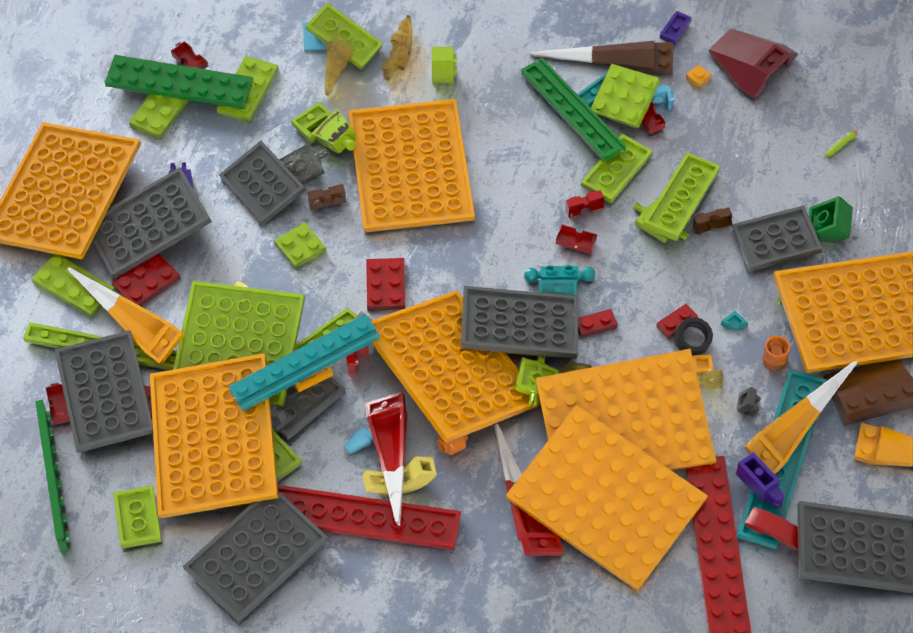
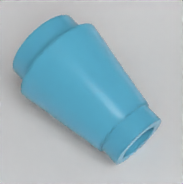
M364 427L358 429L343 446L351 455L371 445L370 442L374 439Z

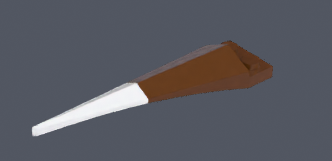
M654 40L530 53L531 57L573 60L609 66L614 64L653 75L673 74V42L655 43Z

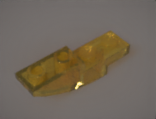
M409 15L405 17L404 21L399 23L397 32L393 33L391 37L392 49L388 60L384 61L381 68L383 79L390 81L397 69L404 71L410 59L413 36L412 22Z

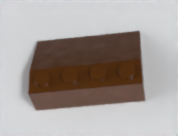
M898 359L853 368L832 396L843 425L913 408V377ZM840 371L823 375V379L828 381Z

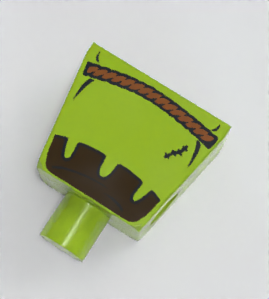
M337 109L312 132L321 145L337 153H341L345 148L353 150L356 147L354 139L357 135Z

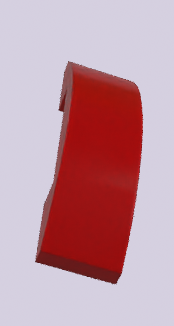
M758 508L752 509L744 525L761 535L765 532L798 552L797 526L768 511Z

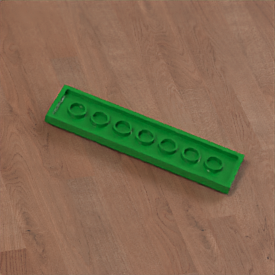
M114 55L104 83L105 87L245 109L254 81L253 77Z

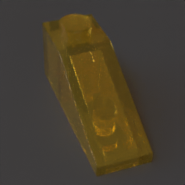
M335 36L333 41L330 40L326 46L325 95L327 96L331 93L355 53L354 45Z

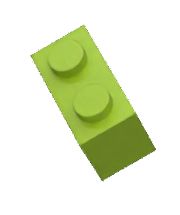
M453 46L432 47V83H454V76H457V54H453Z

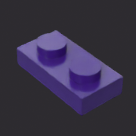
M675 11L660 33L659 39L673 42V45H676L691 23L692 17Z

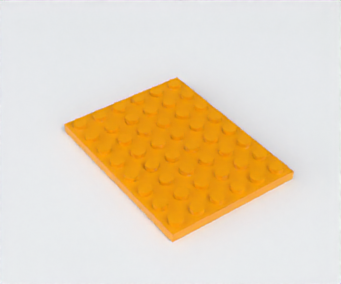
M456 99L348 110L350 126L357 135L354 139L356 147L353 149L364 233L475 220Z
M42 122L0 199V243L83 260L141 146L140 139Z
M913 251L774 271L773 277L806 374L846 368L854 361H857L856 366L913 357Z
M458 290L371 320L376 331L380 334V339L372 344L445 443L541 405L540 399H537V405L532 406L531 404L530 406L528 404L530 395L515 390L519 369L505 352L461 349L463 297Z
M691 349L536 378L548 440L572 409L578 405L671 471L716 463Z
M265 353L150 374L157 505L160 519L279 498L270 398L242 411L228 386L266 367Z
M578 405L572 409L505 496L510 502L637 592L708 497L705 493Z

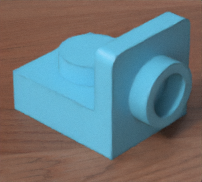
M669 85L658 86L652 98L653 104L666 102L667 110H671L675 97L674 92L670 91Z

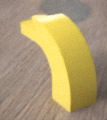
M415 456L404 467L402 495L424 487L435 478L437 473L433 458ZM365 471L362 474L366 492L379 493L380 497H389L383 472Z

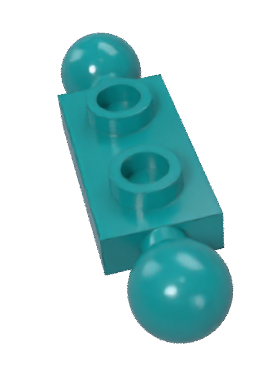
M548 265L540 266V271H537L535 268H527L524 271V279L530 283L535 282L537 279H577V283H579V278L587 282L595 278V270L589 266L578 270V266Z

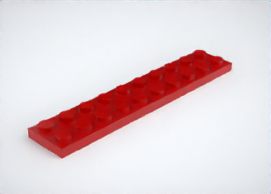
M715 456L716 463L685 469L687 482L708 496L692 518L708 633H751L725 456Z
M277 484L278 491L321 531L455 550L461 511L402 503L400 525L398 526L395 522L391 501Z

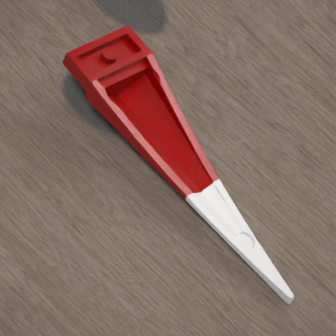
M403 392L366 403L367 420L384 474L395 522L398 526L401 519L408 415Z
M496 423L494 430L507 491L509 492L522 473L512 456L499 425ZM510 502L517 538L521 541L525 556H560L564 551L559 536Z

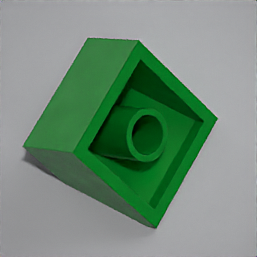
M838 196L810 207L809 218L819 241L836 243L850 238L853 207L843 198Z

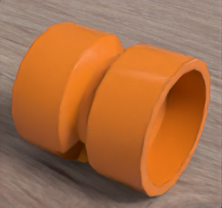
M776 335L771 336L765 342L762 362L767 369L779 371L787 365L790 344L786 338Z

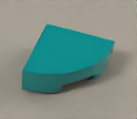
M734 311L721 321V326L729 330H741L748 326V322Z

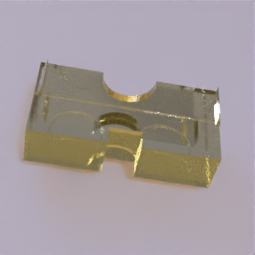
M710 369L702 374L696 372L699 386L706 385L708 389H722L724 380L722 370Z

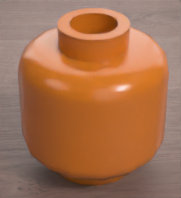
M439 435L437 445L442 453L454 455L466 448L468 437L465 435L445 443Z

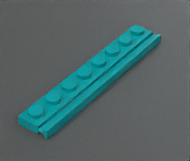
M364 314L228 386L229 391L241 407V410L245 411L380 339V334L376 331L368 316Z

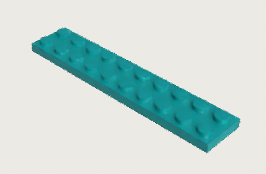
M789 369L774 420L827 382V380ZM815 421L786 464L775 474L780 479L779 488L785 496L783 506L776 509L766 500L762 503L751 491L737 538L773 549L777 548L778 540L765 532L761 535L744 525L753 508L762 509L786 519Z

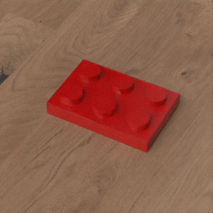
M158 253L112 282V286L115 287V290L122 297L142 307L178 281L180 274Z
M404 258L366 259L367 311L405 309Z

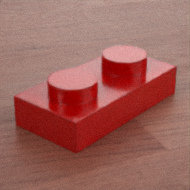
M684 304L657 322L656 327L669 340L675 336V332L682 321L692 317L698 318V315L687 304Z
M612 309L578 318V332L581 338L616 329L618 326Z

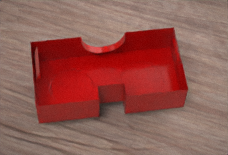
M181 41L178 42L175 48L171 50L172 57L180 64L184 63L185 66L201 69L208 67V61L200 54L197 55L193 48L185 41L182 43Z
M652 101L642 120V124L649 134L664 129L666 125L661 114H657Z
M602 191L589 192L582 198L581 196H574L567 199L565 211L568 218L571 217L573 219V216L580 215L581 210L584 208H588L591 211L604 209Z
M563 224L556 237L557 245L592 254L597 241V234L587 231L579 233L576 232V228Z
M54 383L50 387H45L53 425L69 422L70 419L62 384Z

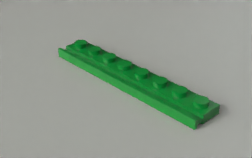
M543 58L521 69L523 77L603 162L615 157L620 151L626 150V145Z
M43 400L35 401L55 538L60 552L68 551L67 543L71 541L69 531H65L64 526L68 525L66 513H62V508L65 507L63 495L60 496L59 490H63L60 478L57 479L56 474L60 473L58 461L54 460V456H57L56 445H52L51 441L55 439L53 427L49 428V423L52 422L51 413L46 411Z

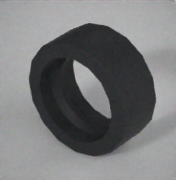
M696 317L687 318L681 322L675 332V344L679 350L691 349L692 356L701 355L706 352L712 343V328L703 319ZM688 327L699 329L704 334V343L698 347L689 345L683 339V331Z

